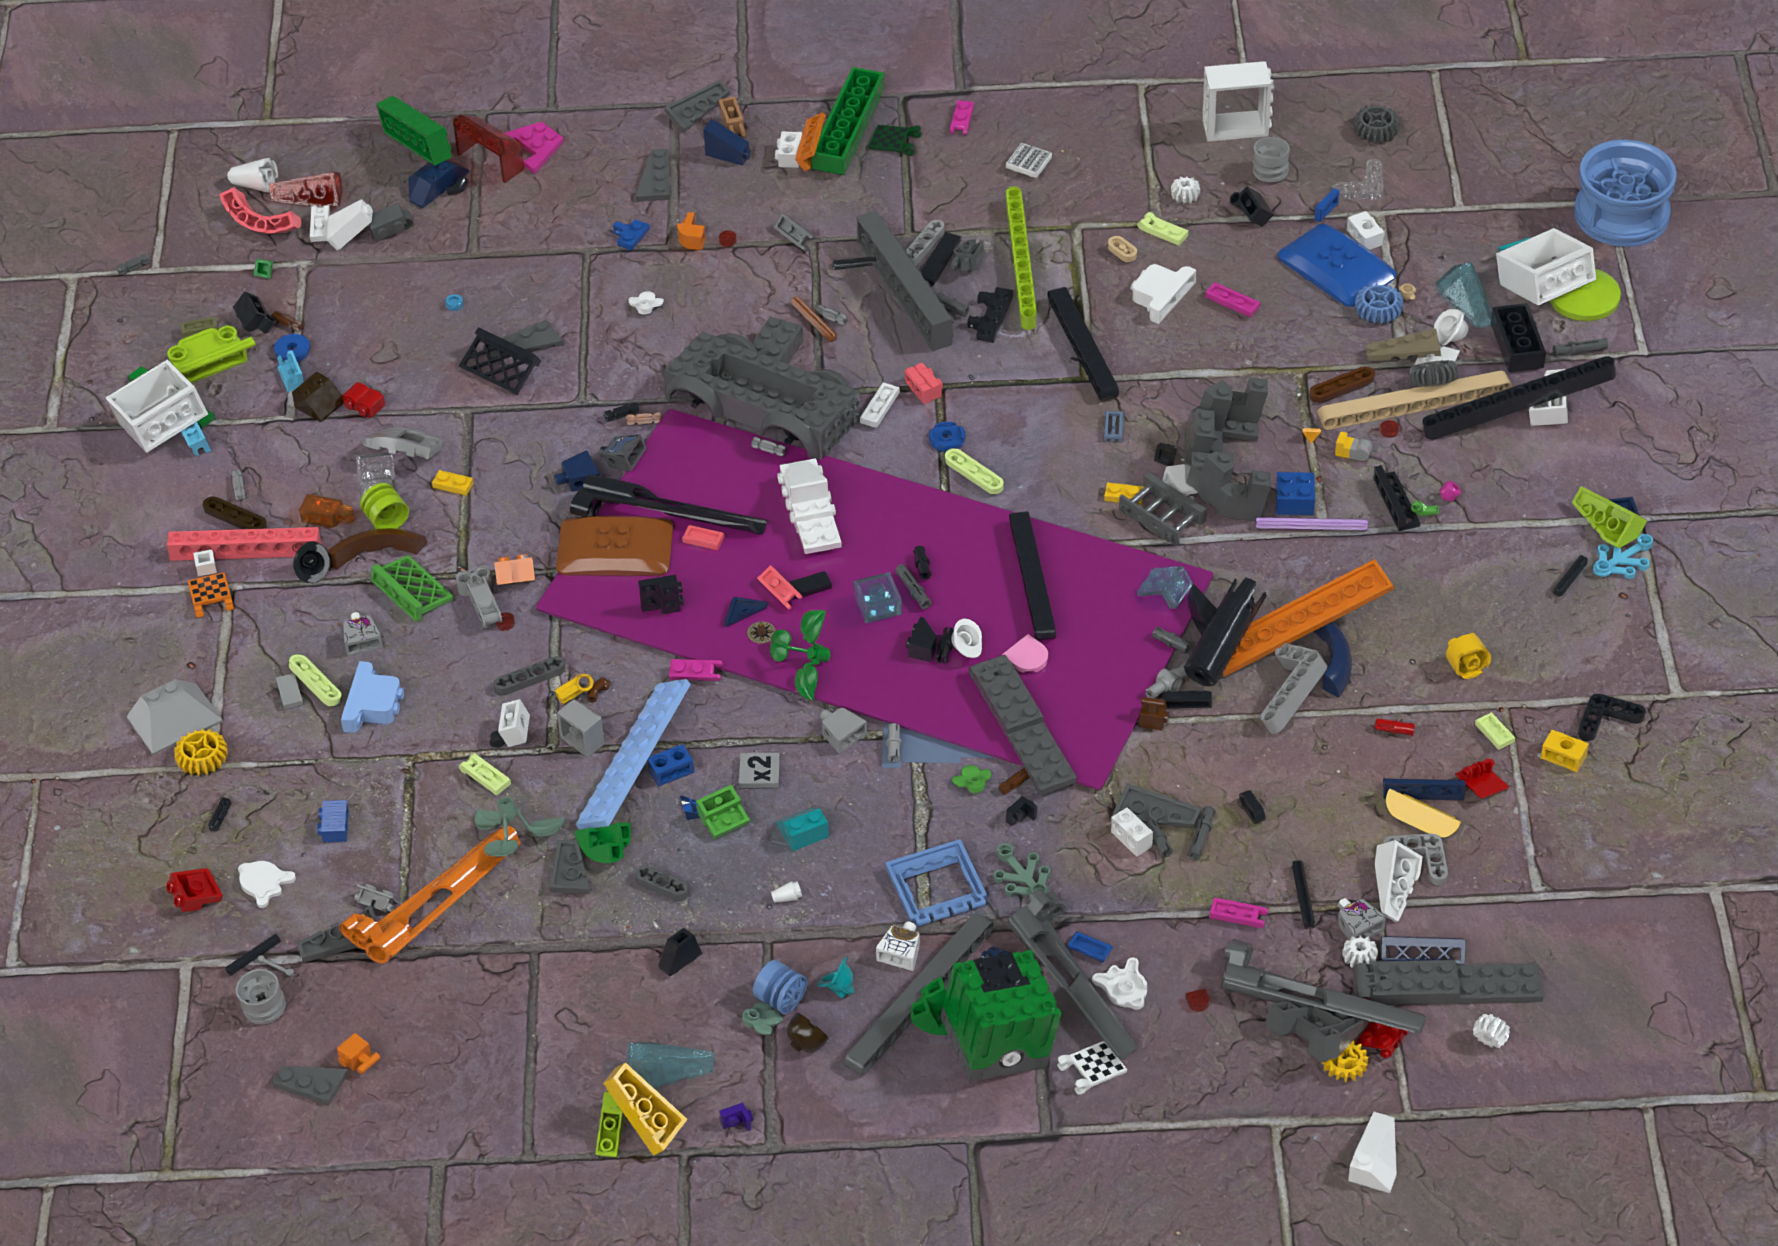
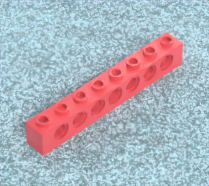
M319 527L175 531L168 533L167 549L170 561L195 560L193 553L211 549L214 559L295 557L296 552L302 545L313 541L321 544Z

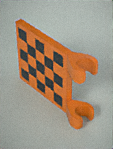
M225 572L188 580L197 618L204 616L202 606L224 601L227 611L234 609Z

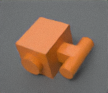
M356 1033L337 1047L339 1063L345 1068L348 1067L353 1072L357 1069L360 1074H363L381 1059L377 1052L371 1055L369 1043Z

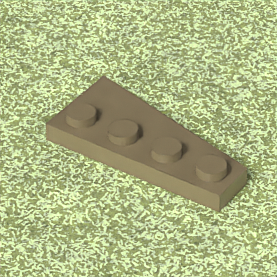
M1436 328L1365 345L1368 362L1391 360L1393 357L1408 359V356L1418 355L1419 358L1426 357L1427 354L1441 356Z

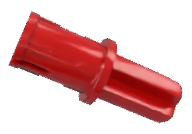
M1376 719V730L1394 732L1393 735L1399 733L1413 736L1415 723L1400 722L1398 719L1395 721Z

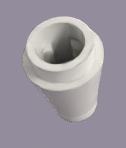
M791 881L775 891H771L774 903L796 901L802 897L798 881L794 883Z

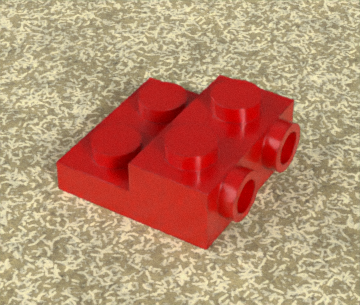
M209 868L173 872L166 883L167 892L169 894L172 893L174 896L175 907H180L182 912L201 910L203 904L222 901L223 895Z

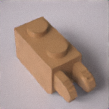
M735 96L719 99V113L724 127L737 135L740 134L742 138H746L743 116Z

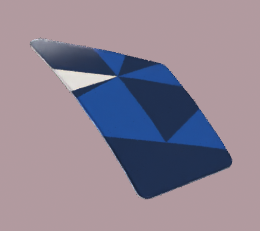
M680 796L686 819L700 818L696 808V800Z

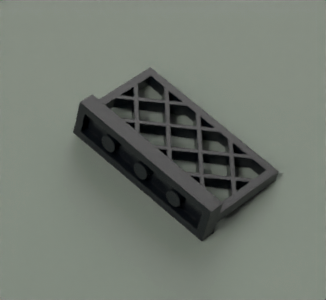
M478 327L475 331L477 336L459 364V367L518 395L535 366L538 367L541 360L535 354ZM479 342L483 343L485 350L477 352L476 347ZM498 350L499 357L491 359L490 352ZM487 354L488 360L479 363L478 356ZM512 357L514 363L505 366L504 359ZM475 358L476 365L466 366L470 359ZM501 360L502 367L493 370L492 363ZM527 364V369L519 373L518 366ZM489 365L490 372L482 374L481 367ZM515 367L516 374L508 377L506 370ZM503 372L504 379L497 381L495 374ZM517 379L518 384L515 389L511 388L509 381Z

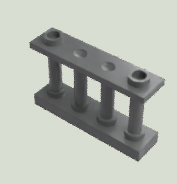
M1149 472L1143 476L1144 488L1131 499L1124 495L1119 497V509L1124 514L1134 518L1176 546L1179 545L1180 531L1191 521L1199 525L1205 522L1206 508ZM1148 493L1157 497L1146 508L1137 504ZM1162 503L1171 506L1159 518L1151 513ZM1176 512L1186 516L1174 527L1166 523Z

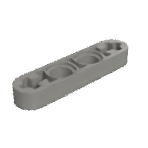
M932 220L906 249L907 256L914 261L915 266L944 234L943 221ZM925 237H931L932 239H930V240H925V239H923V238H925ZM917 247L923 248L922 250H915Z

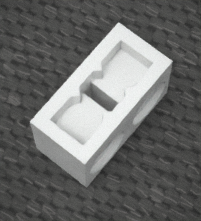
M781 132V138L777 139V149L779 150L775 151V160H778L779 167L799 168L795 157L802 132Z
M1125 808L1112 816L1111 833L1136 857L1152 848L1153 831L1132 811Z

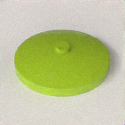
M1595 269L1596 280L1549 301L1552 307L1565 317L1579 321H1595L1606 318L1617 309L1621 296L1620 287L1609 274Z

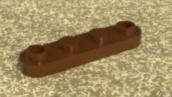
M1364 366L1316 384L1310 388L1309 397L1312 401L1321 403L1358 389L1374 381L1375 371L1371 367Z

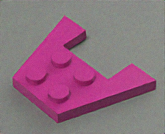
M542 121L491 137L492 142L501 149L516 142L533 156L524 160L523 163L524 167L533 174H536L564 143L563 137Z

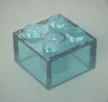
M890 572L853 581L854 598L865 623L902 614L901 596Z

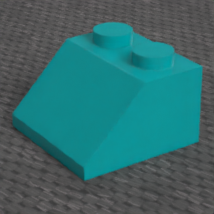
M811 807L776 821L777 827L792 851L829 837L828 821L820 808Z

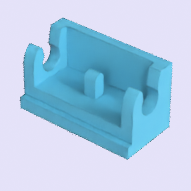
M292 350L287 352L288 359L285 361L282 360L281 355L278 356L279 366L277 369L287 393L294 391L304 382L302 372Z
M197 422L181 431L189 448H192L196 456H199L197 451L199 448H203L206 453L211 452Z

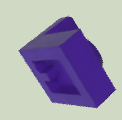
M743 1103L719 1111L720 1124L723 1129L735 1127L743 1122L746 1130H751V1122L754 1121L750 1109L746 1110Z

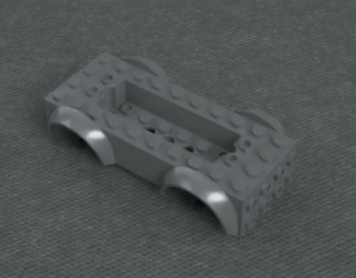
M702 332L698 337L694 338L688 347H685L683 352L663 372V389L667 402L670 403L671 396L677 390L689 391L692 399H694L690 403L692 408H697L700 403H705L712 412L713 417L724 416L760 430L762 436H764V432L769 426H774L778 429L782 428L788 436L784 442L791 445L794 440H800L806 448L808 457L812 459L822 460L826 454H829L834 445L840 442L844 434L849 432L850 428L858 422L860 417L858 413L860 404L859 391L852 389L849 382L841 374L829 369L807 372L760 354L747 338L738 334L726 333L713 336Z

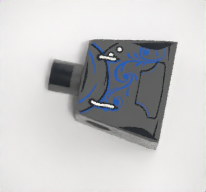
M640 434L616 436L608 446H602L599 453L601 457L605 458L610 468L632 471L647 447Z

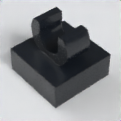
M1160 442L1157 444L1154 461L1166 466H1172L1177 448L1171 444Z

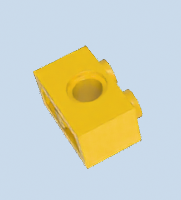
M1551 730L1542 745L1541 759L1578 773L1587 757L1589 743Z

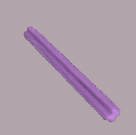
M1257 517L1256 528L1368 530V520Z

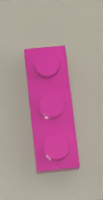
M1216 282L1205 292V298L1250 318L1260 308L1259 301Z

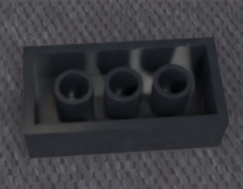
M1528 303L1492 307L1490 323L1508 372L1544 368L1546 351Z

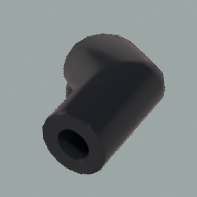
M465 176L458 177L455 185L446 187L447 194L452 195L463 192L468 183Z

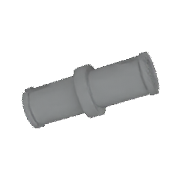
M896 723L888 725V739L886 740L888 760L891 762L892 757L893 763L900 761V747L902 746L900 725L897 724L896 729Z

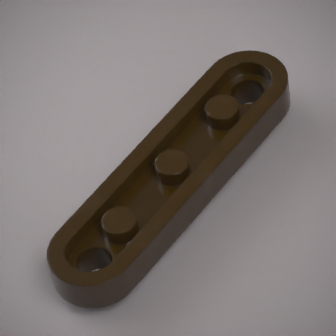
M215 496L208 497L203 501L204 512L241 529H267L266 519L260 515Z

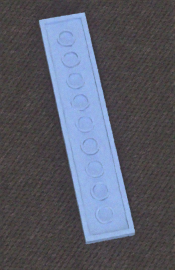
M687 679L659 683L655 686L652 695L646 701L645 707L638 715V719L631 727L626 739L622 742L621 748L614 756L609 768L605 771L601 782L597 785V789L588 800L584 811L580 814V818L575 824L579 830L610 825L691 684Z

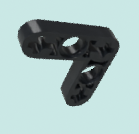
M1593 694L1589 699L1579 726V738L1584 741L1594 740L1604 715L1638 724L1644 721L1646 710L1640 704L1603 694ZM1619 706L1622 708V710L1615 711L1612 709V707ZM1595 715L1598 717V719L1591 720L1588 718V716ZM1588 726L1591 727L1589 733L1586 732Z

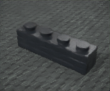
M1211 691L1162 692V700H1166L1167 703L1166 708H1212Z

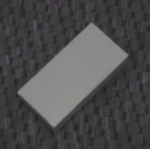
M295 674L276 677L284 710L302 706L303 701Z

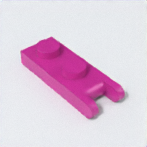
M957 100L950 134H954V130H962L963 135L967 136L974 102Z
M671 659L669 678L670 680L720 681L721 675L714 674V668L722 667L723 662L720 660Z
M1214 897L1210 918L1263 928L1265 922L1259 920L1258 915H1267L1268 909Z

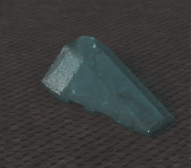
M1469 262L1454 265L1436 282L1442 297L1449 299L1455 309L1459 308L1464 313V317L1476 328L1491 326V311L1473 264Z
M651 1042L628 1043V1065L656 1090L658 1086L667 1083L672 1085L676 1084V1081L680 1079H692L714 1072V1053Z

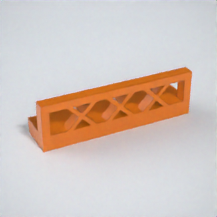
M824 112L806 120L795 157L796 162L804 172L811 167V157L815 155L826 117Z

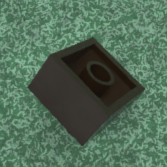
M317 371L292 391L294 407L319 422H323L344 404L342 394L333 382Z

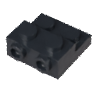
M676 574L638 581L642 612L661 609L662 614L681 611L680 606H684L683 595H679V593H683L681 581L677 582Z

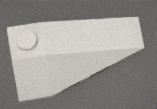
M1396 840L1377 845L1375 857L1381 913L1394 922L1399 921L1407 904L1406 898L1413 891L1412 885L1420 876L1423 858Z
M1373 1112L1352 1159L1348 1181L1390 1193L1396 1178L1394 1117Z

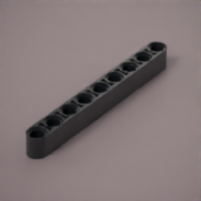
M1061 287L1049 290L1047 292L1049 303L1099 400L1103 401L1118 397L1117 383L1067 288Z
M1029 512L1009 513L1011 532L1035 638L1037 641L1056 639L1055 624Z

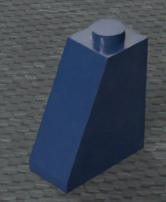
M712 119L704 128L706 156L742 166L746 160H749L751 150L748 141Z

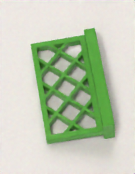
M409 555L382 567L379 564L371 566V581L415 622L422 619V614L453 600V595ZM408 563L411 565V568L402 567L401 565ZM387 571H396V574H388ZM399 572L409 573V576H403L398 574ZM412 573L420 574L422 578L412 577ZM397 580L406 581L407 585L399 584ZM410 582L421 584L420 586H412L410 585ZM423 584H430V585H432V586H434V587H433V588L423 587ZM408 591H414L419 593L418 595H412ZM421 592L431 593L432 596H421ZM435 594H439V595H443L444 597H443V598H436V597H434V595H435ZM419 601L430 602V604L422 606Z

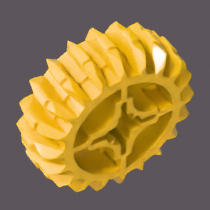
M203 728L201 731H196L194 729L193 733L187 732L186 736H181L180 741H176L174 758L178 767L184 773L189 772L191 776L195 773L198 776L201 773L208 775L209 771L215 773V768H221V763H225L228 754L227 744L222 735H219L217 731L213 732L211 729L205 731Z

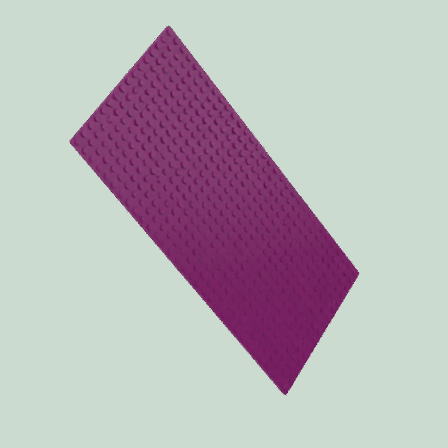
M668 409L645 442L646 451L633 470L626 471L620 481L643 486L657 497L767 520L765 532L763 534H756L674 517L652 509L605 502L596 516H647L666 518L673 522L670 568L668 573L661 576L561 575L557 573L536 605L537 611L686 659L720 660L723 662L722 667L715 668L799 694L795 687L796 672L799 669H804V664L812 662L807 657V653L788 649L787 658L782 662H777L770 653L771 641L763 644L752 642L747 636V630L756 622H768L775 627L776 631L781 629L790 633L791 642L789 646L809 649L814 645L804 640V634L801 633L800 629L802 617L811 610H825L823 625L815 642L829 648L830 659L826 663L819 662V665H813L818 673L814 692L815 700L839 708H845L846 710L889 724L896 723V726L899 724L902 728L1023 766L968 671L969 666L1001 656L1027 634L1035 638L1009 521V513L1015 512L825 455L822 460H816L818 466H822L823 476L828 481V491H830L832 500L830 504L835 506L836 515H833L842 547L805 554L795 525L790 521V510L786 508V497L782 495V484L778 482L777 473H780V465L812 459L808 457L806 449L677 410ZM754 437H758L762 441L765 439L777 443V446L779 444L786 447V453L784 456H778L776 453L772 454L760 450V447L759 449L751 446V441ZM635 496L636 498L651 500V501H655V502H660V503H665V504H670V505H675V506H679V507H680V505H677V504H672V503H668V502H663V501H658V500H653V499H648V498H644V497ZM1030 517L1055 624L1056 639L1039 641L1048 651L1047 665L1042 670L1035 673L1034 671H1025V673L1017 671L1041 711L1044 717L1043 722L1077 777L1076 784L1095 790H1102L1140 718L1142 697H1147L1146 689L1156 683L1157 675L1162 669L1166 668L1176 649L1173 647L1169 648L1165 643L1152 637L1154 629L1158 626L1167 632H1174L1178 637L1182 638L1192 619L1187 600L1190 588L1195 584L1205 594L1213 579V572ZM689 525L724 533V539L718 550L683 543L682 537ZM916 546H923L926 557L929 558V568L932 576L928 580H922L918 569L915 567L916 559L913 550H915ZM904 564L919 586L925 589V594L932 603L928 609H921L918 602L912 599L910 591L895 573L898 565ZM770 565L788 583L792 580L826 571L832 583V589L804 596L801 599H796L794 596L788 602L792 607L788 610L757 578ZM676 574L677 582L681 581L683 593H679V595H683L684 606H680L681 611L662 614L661 609L642 612L638 581ZM733 597L768 603L767 609L729 627L724 626ZM920 617L925 618L936 634L937 644L942 637L943 629L948 627V633L949 628L954 629L955 624L961 619H970L975 622L982 634V651L978 657L968 658L953 646L952 650L949 651L947 662L942 664L943 658L941 663L935 661L938 647L931 662L909 657L906 643L907 639L912 637L913 626L918 623Z

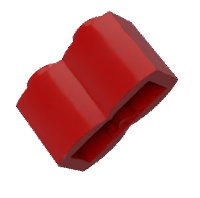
M356 382L342 395L347 409L358 411L361 416L372 418L386 405L384 396L380 392L369 389L360 382Z

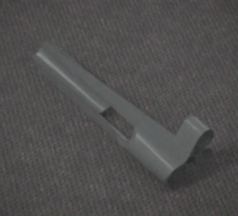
M1042 889L1035 890L1028 897L1029 905L1020 908L1009 917L1008 925L1026 948L1033 951L1037 962L1048 969L1113 1053L1125 1060L1136 1051L1138 1044L1093 987L1049 923V921L1060 917L1065 912L1064 904L1054 892L1045 894ZM1055 955L1075 979L1071 986L1067 984L1046 956Z
M1236 939L1227 943L1224 953V959H1227L1221 989L1274 1003L1296 1001L1413 1033H1422L1426 1020L1424 1014L1322 987L1311 986L1248 966L1253 953L1252 944ZM1282 988L1322 998L1324 1003L1278 991Z

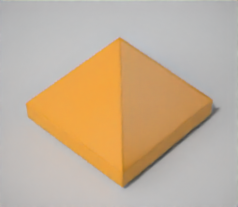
M1302 429V434L1310 443L1321 433L1320 429Z

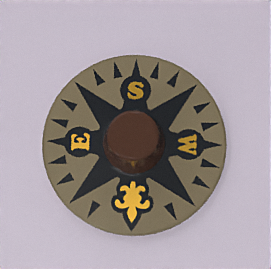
M756 622L748 628L747 636L752 642L763 644L771 641V637L776 629L768 622Z

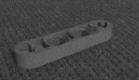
M555 656L502 675L494 680L495 692L498 695H507L559 676L565 672V661L562 657ZM537 670L543 671L541 675L534 674ZM518 677L526 678L524 681L521 682L516 681Z

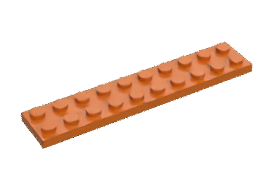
M1373 559L1260 617L1250 624L1222 676L1226 677L1274 652L1283 644H1290L1393 591V584L1377 561Z

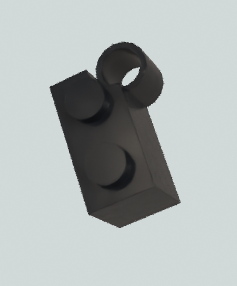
M1248 186L1241 193L1234 192L1230 196V204L1243 210L1250 221L1261 227L1274 216L1261 194Z
M244 291L233 306L236 317L241 321L243 329L248 332H253L258 327L262 332L269 333L276 323L275 318L267 313L259 297Z

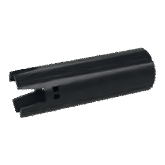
M1245 577L1234 592L1237 585V579H1234L1184 665L1185 673L1194 682L1203 686H1215L1267 596L1266 592H1264L1255 604L1252 594L1257 583L1256 581Z

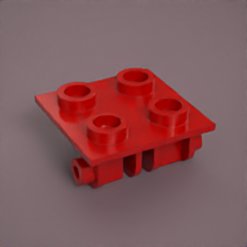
M1486 758L1482 762L1473 763L1471 766H1465L1462 771L1455 773V776L1461 781H1465V785L1481 799L1509 789V786L1492 771L1495 762L1490 758Z
M1371 1021L1355 1044L1380 1049L1381 1056L1387 1059L1393 1055V1052L1399 1047L1408 1031Z

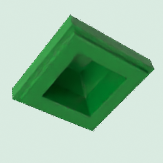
M256 258L254 276L271 279L273 261Z

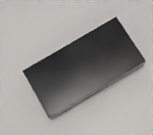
M826 571L790 581V584L802 597L832 589V583Z

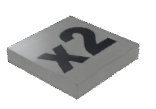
M740 753L739 788L779 787L780 753Z

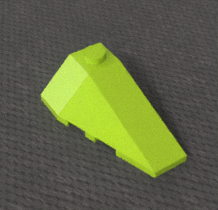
M1582 486L1572 501L1579 512L1600 534V537L1617 548H1621L1638 538L1647 520Z

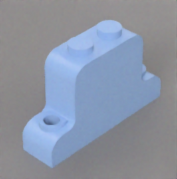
M359 661L341 717L343 732L355 733L364 722L379 724L393 722L395 715L399 714V702L404 698V688L400 687L399 679L394 676L377 675L371 663Z

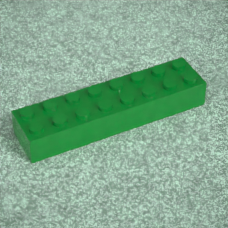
M856 67L851 68L821 131L815 155L811 157L812 169L845 175L885 89L884 72Z

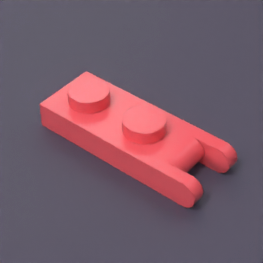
M771 565L757 578L788 610L792 608L788 602L795 595L798 599L802 598V595Z

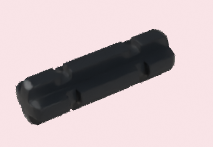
M633 402L629 406L623 405L612 409L613 411H604V419L606 422L614 420L613 418L618 419L627 416L629 413L639 412V407L636 402Z
M221 798L220 805L216 807L211 817L212 819L208 823L210 831L217 832L219 830L220 824H222L228 812L227 810L231 806L229 798Z

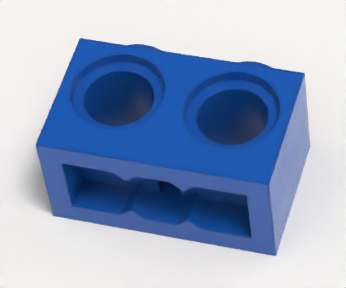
M683 744L659 754H654L647 759L648 771L658 787L694 773L693 759Z

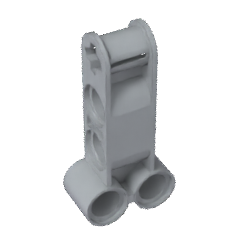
M482 565L476 567L473 573L461 571L456 574L458 593L461 596L470 597L483 628L493 623H502L500 610L490 590L493 585L490 568Z

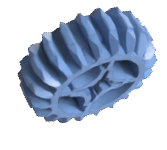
M1376 283L1373 286L1369 284L1368 287L1363 286V289L1359 290L1356 295L1355 310L1357 315L1361 316V319L1367 320V323L1372 321L1374 324L1376 322L1381 325L1383 322L1389 324L1390 320L1395 321L1402 313L1403 297H1401L1400 292H1397V288L1392 289L1391 285L1385 286L1384 283L1382 285Z

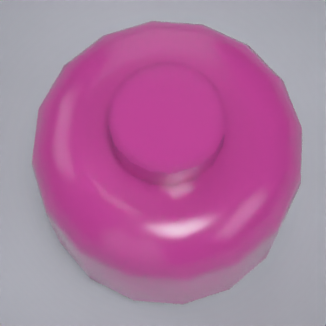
M1447 481L1440 488L1441 498L1444 501L1453 502L1461 494L1459 486L1453 481Z

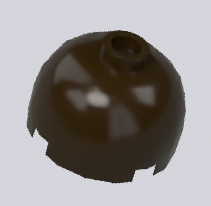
M798 1012L790 1020L787 1027V1035L792 1041L790 1046L798 1052L801 1050L815 1052L822 1048L829 1038L819 1027L814 1026L810 1023L809 1019Z

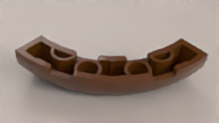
M395 528L360 532L345 538L328 550L331 558L330 567L338 570L345 563L355 558L356 554L363 551L382 550V547H394L395 550L417 555L427 544V539L416 532Z

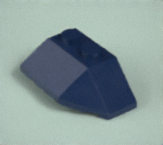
M449 160L435 166L428 162L408 178L410 202L423 209L445 192L446 187L454 185L458 177L467 175L469 169Z

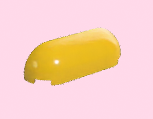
M1389 789L1387 793L1386 805L1391 815L1429 834H1436L1440 837L1450 836L1457 831L1462 822L1455 819L1456 817L1409 795L1401 794L1393 789Z

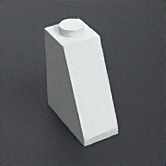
M361 199L328 216L327 241L337 251L372 222L373 210L371 206Z

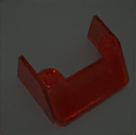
M462 114L453 118L458 155H461L477 143L497 154L500 158L503 183L508 182L525 170L522 145L518 140L506 135L485 122L482 118Z

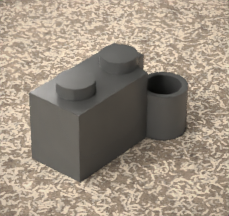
M399 203L373 213L372 222L369 225L376 241L401 232L403 229L411 228L414 220L410 211L401 210Z

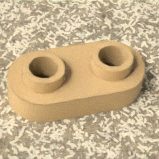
M1121 236L1109 238L1108 249L1125 262L1136 260L1137 248Z

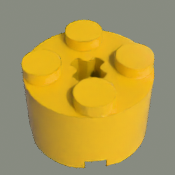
M1469 633L1458 638H1452L1448 642L1446 659L1458 676H1462L1464 679H1472L1482 674V669L1485 666L1488 668L1491 662V654L1475 633Z

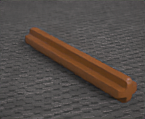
M799 296L791 299V304L829 342L837 339V334Z

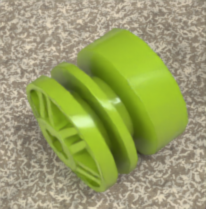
M378 483L371 486L361 497L360 508L376 529H398L408 518L409 507L391 484Z

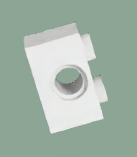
M1367 211L1348 217L1347 231L1354 240L1369 250L1383 245L1384 231Z
M520 699L502 704L498 732L508 747L526 743L530 714Z

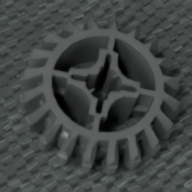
M1379 104L1378 106L1371 105V107L1365 106L1364 109H1360L1359 112H1356L1353 121L1354 132L1357 133V136L1361 137L1362 140L1367 139V142L1373 141L1374 144L1375 142L1382 144L1383 141L1388 142L1389 139H1393L1400 128L1399 116L1396 115V112L1392 111V108L1387 109L1386 106L1380 107Z
M1452 360L1430 361L1411 367L1409 377L1411 384L1414 386H1434L1450 383L1458 379L1459 369L1457 362Z

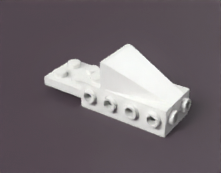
M816 458L780 465V473H777L778 482L782 484V495L786 497L785 503L787 510H790V521L794 523L796 532L799 534L804 553L809 554L842 547L833 515H836L835 506L830 504L832 500L830 491H828V481L823 476L822 466H818Z

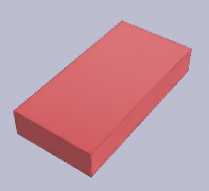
M689 525L682 540L683 543L718 550L724 539V533Z

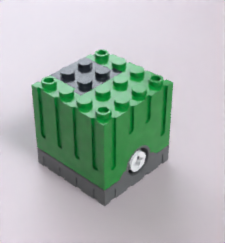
M1032 950L969 960L962 964L961 962L953 963L940 1018L945 1025L946 1032L952 1041L956 1054L959 1056V1061L967 1074L966 1077L969 1082L976 1081L977 1079L992 1078L998 1075L1003 1076L1014 1074L1015 1072L1030 1071L1036 1068H1046L1048 1065L1062 1013L1056 1007V1000L1052 992H1049V985L1045 977L1041 975V968L1037 960H1034Z

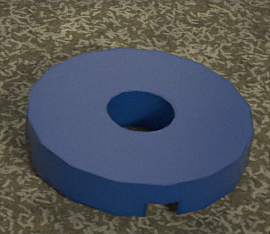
M288 334L277 340L274 351L277 358L281 355L282 360L285 361L288 359L287 352L291 351L289 349L295 348L292 351L297 362L309 355L311 347L308 339L303 335Z
M954 422L937 423L929 431V442L933 448L942 452H947L950 449H959L965 443V431L963 427L957 426ZM950 435L951 437L945 438L943 436Z

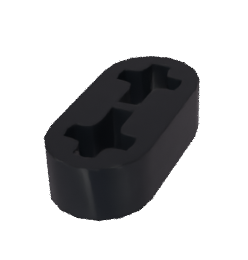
M1247 790L1239 793L1240 803L1252 822L1257 824L1266 819L1265 812L1252 791Z

